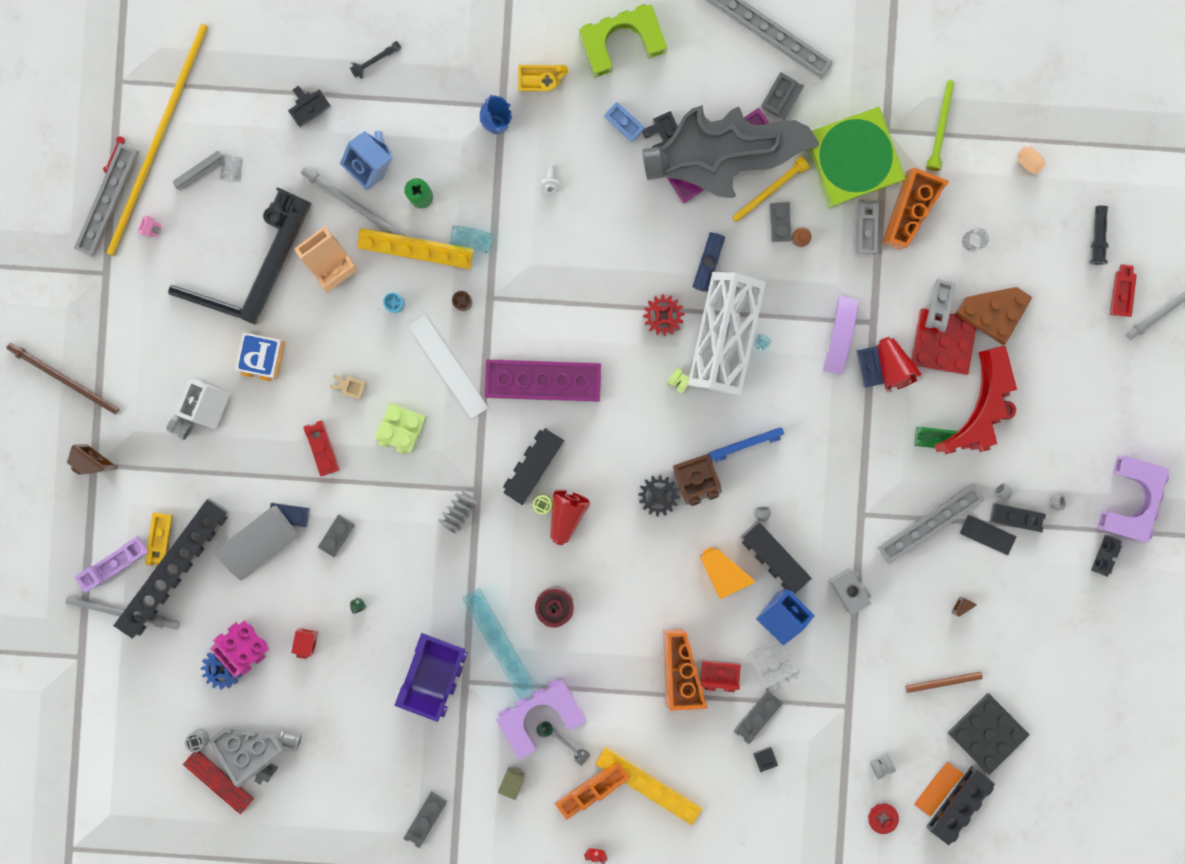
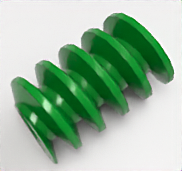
M413 178L406 183L404 193L414 207L424 209L432 203V190L424 180Z

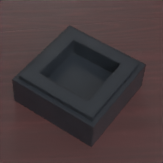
M771 747L753 753L760 773L778 766Z

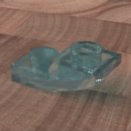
M454 225L449 244L472 248L487 254L490 251L493 234L474 228Z

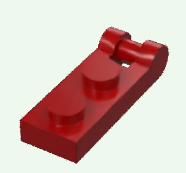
M320 420L314 425L310 426L308 424L303 426L320 477L340 471L324 422ZM319 431L321 436L315 438L313 433Z

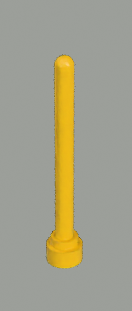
M802 156L798 157L789 171L733 216V221L738 222L797 173L800 174L810 168L807 161Z

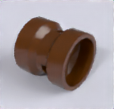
M457 291L452 297V304L459 311H467L472 306V298L465 291Z

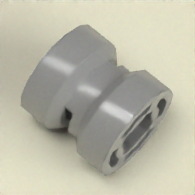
M174 415L169 421L166 430L170 433H176L180 439L185 440L191 433L194 424L189 421L185 422L182 417Z
M195 730L187 736L185 740L186 748L191 752L202 750L209 743V735L205 730Z
M888 754L882 756L880 760L870 761L878 780L887 773L892 774L896 772Z

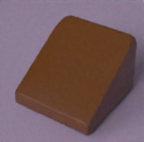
M960 596L951 612L960 617L977 606V604Z

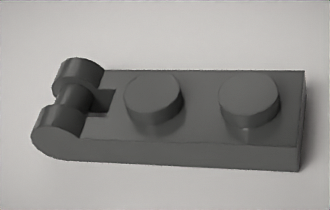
M767 690L736 726L734 732L738 736L741 735L744 741L750 744L783 703ZM747 725L752 727L750 732L745 729Z
M431 791L403 839L412 841L420 849L445 807L447 800ZM415 829L422 832L420 837L414 834Z

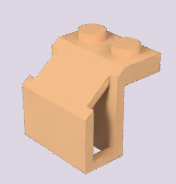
M326 226L294 248L301 261L316 276L327 293L358 271L351 258L342 249L339 242Z

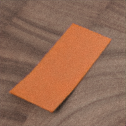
M947 762L935 775L914 805L931 817L964 774Z

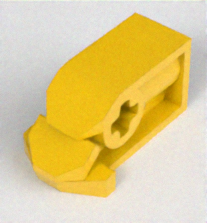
M518 65V91H552L562 82L561 79L569 73L566 65ZM546 76H549L550 80H553V83H550L549 87H546L545 83H542V80H545Z

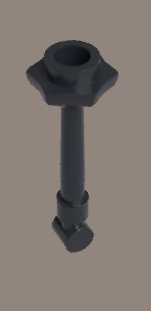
M395 41L391 44V47L385 48L384 51L362 65L351 62L352 67H350V70L355 78L359 77L362 79L365 68L387 55L393 54L394 51L398 52L402 47L398 41Z

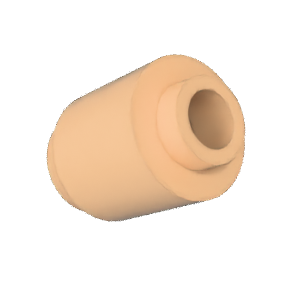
M1025 146L1017 154L1019 156L1017 161L1029 173L1032 172L1034 175L1046 165L1044 158L1032 146L1029 148Z

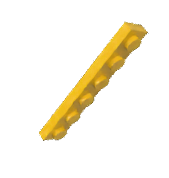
M360 228L358 235L359 249L471 269L474 249L364 228Z
M604 747L595 765L605 770L619 762L630 776L624 782L625 784L688 824L693 825L702 811V807L609 748Z

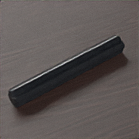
M171 285L168 290L169 295L237 318L240 311H242L240 307Z

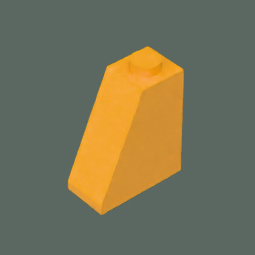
M711 546L702 550L703 554L699 555L720 599L755 583L753 578L719 549H713Z

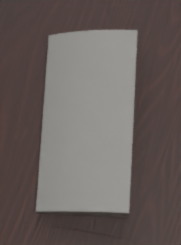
M276 505L260 515L213 553L241 581L299 537V535Z

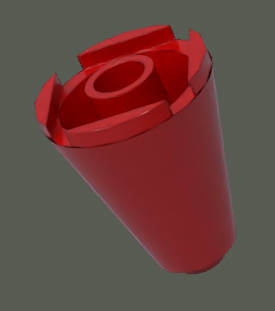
M885 337L879 341L880 344L877 345L886 392H893L891 388L897 387L898 390L918 381L916 377L922 378L921 372L895 338Z
M567 490L554 491L550 538L553 540V543L564 545V543L569 542L590 506L588 498L573 492V495L566 494Z

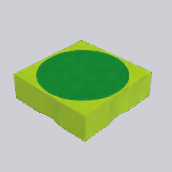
M880 106L812 130V133L819 142V146L809 149L808 152L818 172L820 186L829 209L853 201L861 195L878 192L900 184L906 179Z

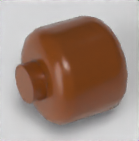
M804 227L796 229L792 234V242L797 247L807 246L812 239L811 232Z

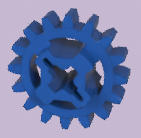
M209 652L206 654L208 658L202 660L206 665L202 666L201 670H205L202 677H208L207 684L212 682V688L219 685L220 690L225 688V685L227 688H231L232 683L237 684L239 682L237 678H241L242 674L234 678L226 667L224 671L218 673L223 665L214 653Z

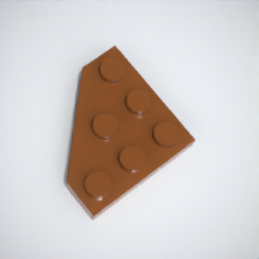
M1018 287L968 296L963 299L955 315L995 341L1005 345L1033 297Z

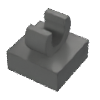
M270 763L255 775L254 782L261 785L264 780L268 783L278 767Z

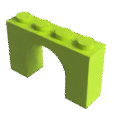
M642 4L631 12L628 10L622 11L617 17H605L600 20V23L594 25L589 23L582 26V29L579 30V36L594 78L613 71L605 44L609 35L616 30L630 29L637 33L642 40L648 59L667 52V45L652 4L648 6L647 4Z

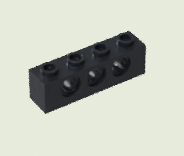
M971 765L926 827L947 845L955 842L959 837L961 829L969 824L972 814L981 808L984 798L992 793L995 783ZM977 787L976 793L970 795V790ZM961 803H966L964 809L958 810ZM954 818L953 824L947 825V821Z

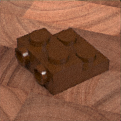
M709 454L673 466L686 505L695 506L700 504L702 499L708 498L713 500L719 497V493H722V488Z

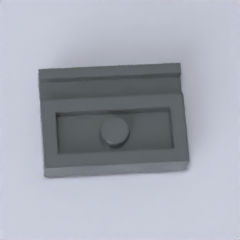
M780 72L761 107L785 121L805 85L799 84L796 80Z

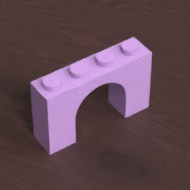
M1117 456L1113 474L1136 481L1144 491V504L1136 514L1131 516L1102 511L1097 529L1148 543L1154 533V521L1159 516L1158 507L1164 498L1163 490L1169 480V468L1127 456Z
M563 678L552 680L548 683L549 686L543 690L538 688L531 693L532 696L528 699L523 697L515 702L516 706L510 709L506 707L498 712L499 715L496 721L519 760L536 751L537 747L525 726V716L531 708L538 705L553 707L558 711L569 731L586 722V716Z

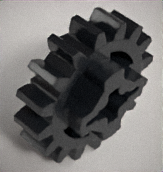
M659 475L658 479L651 476L652 481L644 480L647 484L646 486L640 485L643 492L638 493V495L642 496L643 499L639 500V503H645L643 510L649 508L650 515L654 511L657 517H659L660 512L666 516V510L673 512L671 506L678 505L675 499H679L680 496L675 495V492L679 491V488H673L675 482L669 483V477L662 480V475ZM663 483L666 485L662 488L655 487L654 484ZM649 489L651 491V498L647 501L646 492ZM671 490L672 497L669 503L667 500V493H669ZM656 491H658L659 493L662 492V491H664L663 494H662V497H663L662 500H660V499L654 500V498H655V496H656V495H655V492H656ZM655 504H662L664 507L654 508L652 506H654Z

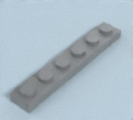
M119 143L74 249L92 257L95 256L139 151Z
M971 484L878 546L877 549L885 561L890 564L983 502L984 498L976 486Z

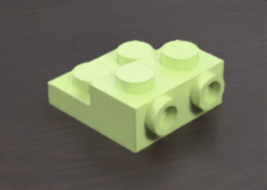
M390 403L375 439L379 440L378 444L389 448V445L397 447L396 451L402 454L412 453L426 417Z

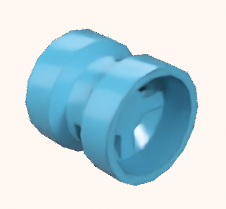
M389 293L383 299L385 309L391 313H399L404 309V299L397 293Z

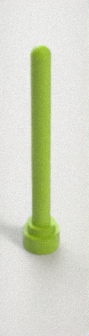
M948 80L946 83L933 153L926 163V169L931 171H941L943 162L941 161L940 153L954 88L953 80Z

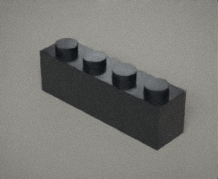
M546 428L543 431H538L534 437L536 443L533 447L529 445L523 454L526 456L523 463L518 462L513 471L516 474L512 479L508 478L503 485V488H505L503 493L521 505L525 503L565 441Z
M756 521L741 535L743 539L741 543L749 551L753 549L756 552L754 557L762 565L766 563L770 567L767 571L775 579L779 577L783 581L780 585L784 589H789L796 594L812 579L759 521Z

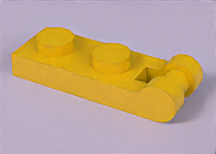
M152 512L147 546L149 552L146 554L145 559L146 565H158L167 554L174 515ZM160 552V556L155 557L154 553Z

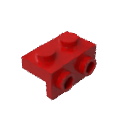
M702 660L701 686L709 691H715L716 688L723 689L725 692L740 690L741 664Z

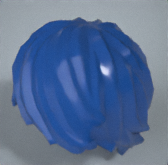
M491 94L485 100L479 113L480 123L484 129L496 135L507 131L512 120V111L509 110L511 104L507 103L503 97Z

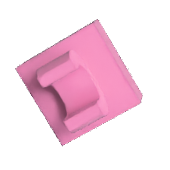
M144 215L137 233L147 237L149 235L158 237V234L153 233L152 228L154 226L161 228L162 225L154 222V218Z

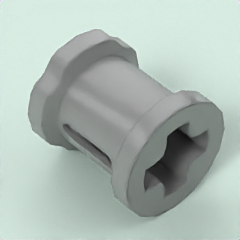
M282 730L279 741L282 746L293 748V751H297L302 734L294 735L287 733L286 730Z

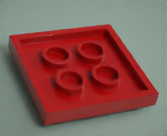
M921 308L913 345L912 362L917 367L968 375L976 328L951 313L949 314L945 332L938 331L934 327L931 329L927 328L925 323L929 310ZM935 316L934 320L941 321V318Z

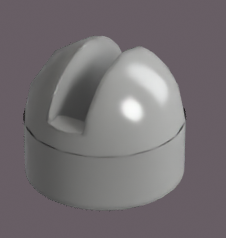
M1005 483L1000 484L995 490V496L1001 500H1007L1012 495L1011 488Z
M1055 495L1049 500L1052 501L1050 507L1054 510H1064L1066 507L1064 495Z
M755 508L756 518L759 521L766 522L770 518L771 508Z

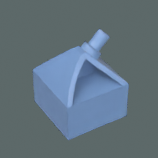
M366 131L359 134L348 142L340 165L366 190H369L383 179L392 160V153L382 139V132L376 131L375 137Z

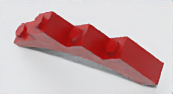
M1006 345L979 352L981 386L975 408L967 422L957 433L947 440L935 444L936 452L944 451L945 454L957 452L956 448L961 447V450L970 448V450L979 449V452L991 450L990 446L998 444L993 424L1000 423V419L1008 417L1003 397L1010 396L1011 391L1017 390Z

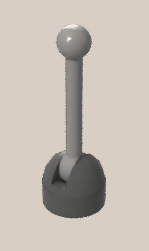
M553 729L551 736L556 737L573 751L575 761L582 766L591 754L585 749L576 750L557 734L556 729Z

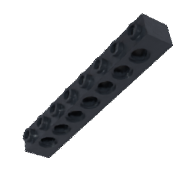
M210 498L204 502L113 625L115 628L132 639L136 635H142L147 628L144 624L148 619L152 621L159 612L156 610L160 603L164 605L170 597L168 594L170 589H176L182 581L179 578L183 572L187 573L193 566L192 559L202 554L205 549L203 547L206 541L210 542L216 535L215 528L218 525L222 526L227 520L228 516L226 514L228 510ZM204 517L212 519L213 524L211 527L203 524ZM192 533H199L201 541L194 542L191 538ZM182 548H186L189 551L188 558H183L180 555ZM169 564L176 565L178 572L175 574L170 573L168 570ZM158 580H163L166 583L165 589L157 587ZM146 596L154 598L153 605H148L145 602ZM134 612L142 614L143 618L141 621L134 619Z

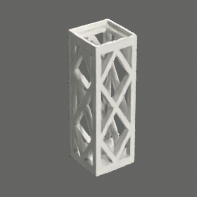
M712 272L689 376V386L722 394L741 396L766 282L733 272ZM723 295L724 307L716 318L713 305ZM748 300L751 313L741 324L739 313ZM708 321H709L710 330H709V332H708L707 335H706L707 326H708ZM747 331H748L747 338H746V343H745V348H744L743 338H744L745 334H746ZM712 344L713 357L707 367H705L703 354ZM737 349L740 363L730 374L729 360Z

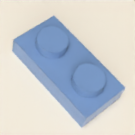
M618 102L604 115V118L631 143L645 129Z

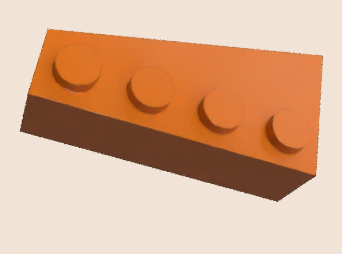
M917 168L906 171V179L902 182L882 244L898 250L907 248L921 227V223L928 216L933 204L940 197V193L949 183L948 180Z

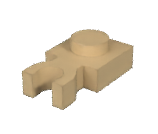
M333 375V378L339 380V384L337 386L330 385L331 389H343V395L358 400L362 399L367 382L347 376V379L344 380L339 375Z

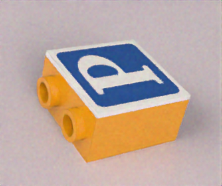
M243 332L235 370L241 371L242 376L252 377L253 374L260 375L259 379L271 381L272 378L278 379L285 341Z

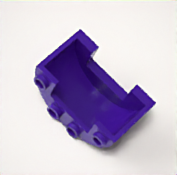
M421 633L413 660L394 706L436 722L439 721L440 717L444 718L448 706H445L449 694L453 695L457 686L454 681L456 676L460 678L464 666H461V663L466 661L468 652L465 651L466 649Z

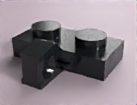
M297 86L293 89V92L298 97L295 101L297 105L289 109L288 112L301 128L332 106L320 89L313 94L309 92L305 94Z

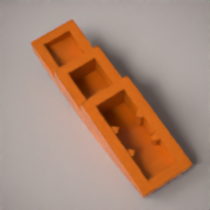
M617 762L576 787L558 800L555 805L566 820H568L581 809L584 811L595 801H601L627 781L630 776L621 764Z

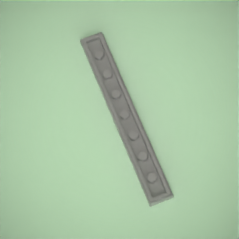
M706 0L820 79H822L833 62L743 0Z

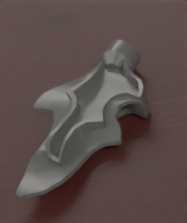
M703 105L692 108L683 116L675 133L663 146L642 149L647 180L663 177L683 180L718 197L734 198L736 194L733 189V177L739 172L778 167L800 152L818 147L819 142L809 126L796 120H785L760 126L751 125L744 119L738 106L731 109L722 120L711 122L705 117Z

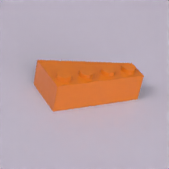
M683 629L663 630L665 706L669 711L708 709L687 633Z

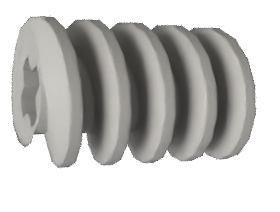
M463 491L462 494H455L458 501L451 500L454 507L447 506L450 513H442L446 519H438L440 524L453 533H456L454 530H461L458 523L465 524L463 517L469 518L470 515L467 511H474L471 504L478 505L477 500Z

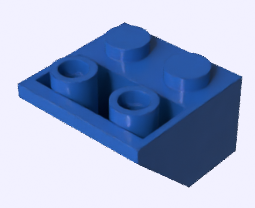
M785 589L775 594L756 620L783 646L802 632L815 615L789 589Z

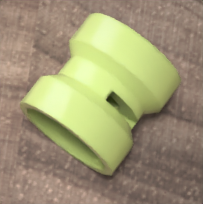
M677 367L666 383L670 386L674 385L677 391L682 394L688 387L689 375H684L683 371Z
M539 495L533 501V509L538 514H546L552 508V500L547 495Z

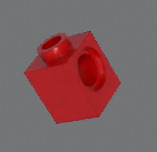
M303 628L297 629L291 653L296 654V657L302 659L311 657L315 651L318 631Z

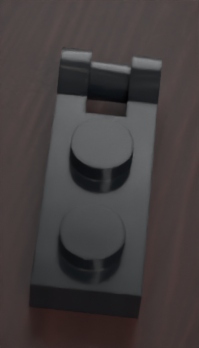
M993 503L989 522L1043 533L1044 527H1042L1043 519H1046V514ZM1032 517H1035L1034 525H1031Z

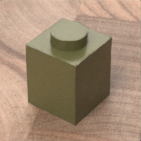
M508 767L498 793L516 800L525 779L523 771L516 767H512V769Z

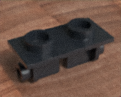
M1105 535L1091 571L1106 577L1112 574L1115 564L1112 558L1118 557L1123 547L1121 545L1122 541Z

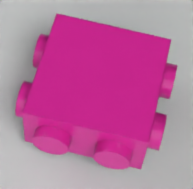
M245 620L240 624L235 622L227 629L229 632L226 635L221 633L213 640L215 644L210 648L234 678L239 674L244 676L252 669L250 665L254 662L259 664L266 658L264 654L269 650L266 642L259 638L254 632V628Z

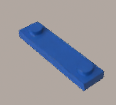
M779 427L716 449L708 454L711 460L715 459L716 462L727 459L726 455L767 440L770 443L781 440L780 436L784 435L783 428Z

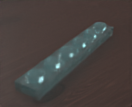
M480 588L462 598L518 697L520 698L536 689L535 684Z

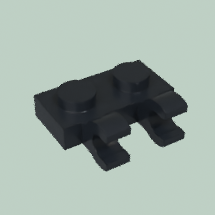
M671 111L653 118L654 125L643 129L646 139L656 133L660 135L662 142L653 145L652 148L663 146L675 133L678 125Z

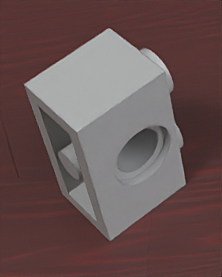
M846 569L830 579L829 582L848 613L853 615L871 604L869 599L871 595L866 587L862 588L860 585L861 578L858 573ZM850 586H855V594L851 596L848 595V588Z

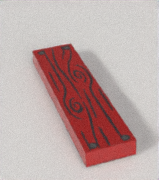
M200 751L193 752L183 763L184 767L240 815L254 800L242 787H235L230 777Z

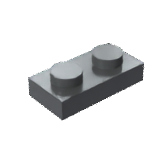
M770 203L771 242L792 241L790 203Z
M339 514L318 548L335 557L355 524Z

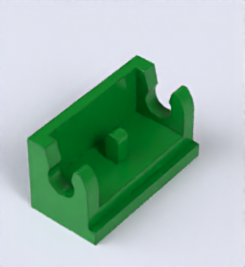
M916 427L914 446L935 448V444L947 440L958 431Z

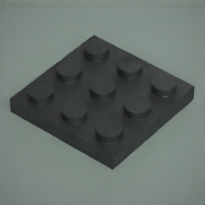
M989 693L947 732L988 775L1030 736Z

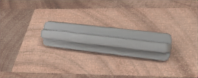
M216 151L173 181L176 189L182 190L224 161L223 155Z

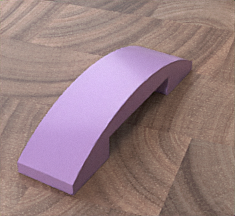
M843 296L838 298L834 327L823 371L841 375L843 373L854 331L858 307L857 299Z
M136 536L121 546L120 549L82 571L74 578L83 592L86 593L118 574L149 551L140 537Z

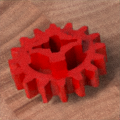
M662 294L661 299L655 296V302L648 301L650 307H644V311L647 314L643 315V318L648 319L644 324L645 326H651L650 332L655 329L656 335L662 332L664 337L668 331L672 335L674 334V328L676 330L680 329L677 324H683L684 321L680 317L684 316L685 313L680 312L683 308L682 305H676L678 299L673 302L671 301V295L668 299H665L664 294ZM667 303L669 305L667 307H660L657 304ZM670 309L667 314L668 319L664 318L657 322L661 315L659 312L661 311L662 313H664L665 311ZM674 309L676 311V321L672 318V311ZM651 311H653L656 316L654 322H652L651 319ZM660 324H667L670 327L660 328L658 326Z

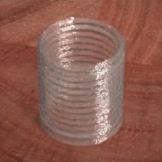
M222 155L221 181L230 183L241 182L243 164L241 156Z
M975 228L967 232L962 238L963 247L970 252L984 248L989 242V235L982 228ZM971 233H975L980 237L981 243L979 247L971 243Z

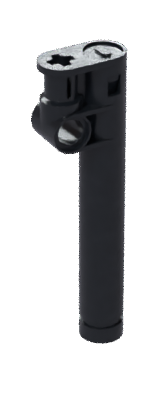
M279 187L276 188L278 193L274 201L270 203L263 213L264 221L278 229L244 302L243 309L238 315V318L256 325L258 317L261 315L312 205L309 201ZM277 213V215H278L277 220L274 221V222H271V221H270V216H271V214Z

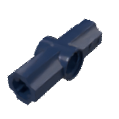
M709 232L692 288L708 292L712 272H715L725 236ZM705 258H711L714 261V265L707 267L704 264Z

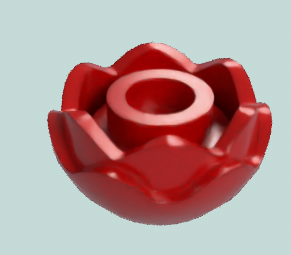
M589 848L584 854L586 861L591 860L592 862H601L602 864L608 861L604 850Z

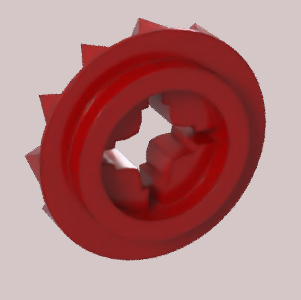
M887 803L876 804L875 807L870 809L868 815L869 825L879 834L891 833L898 826V812ZM885 812V816L889 819L884 820V823L881 824V820L877 817L882 816V813Z

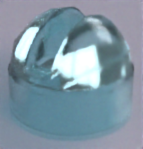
M758 334L755 339V346L757 349L761 347V350L764 351L770 346L772 340L763 334Z

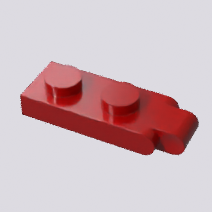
M1121 264L1119 271L1115 273L1110 315L1132 317L1137 274L1133 273V265Z

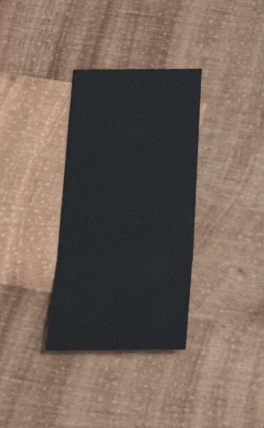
M967 515L960 534L1006 555H1009L1017 537L971 515Z

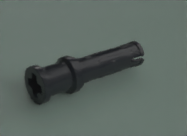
M1104 205L1095 206L1094 242H1092L1090 247L1092 248V260H1090L1092 265L1108 264V260H1106L1107 248H1109V244L1106 242L1108 206Z

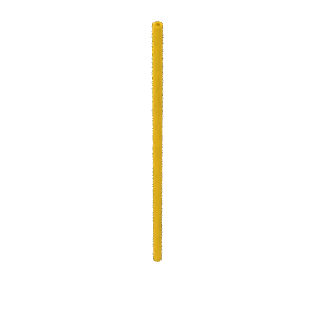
M200 24L106 252L109 255L114 256L204 39L208 26Z

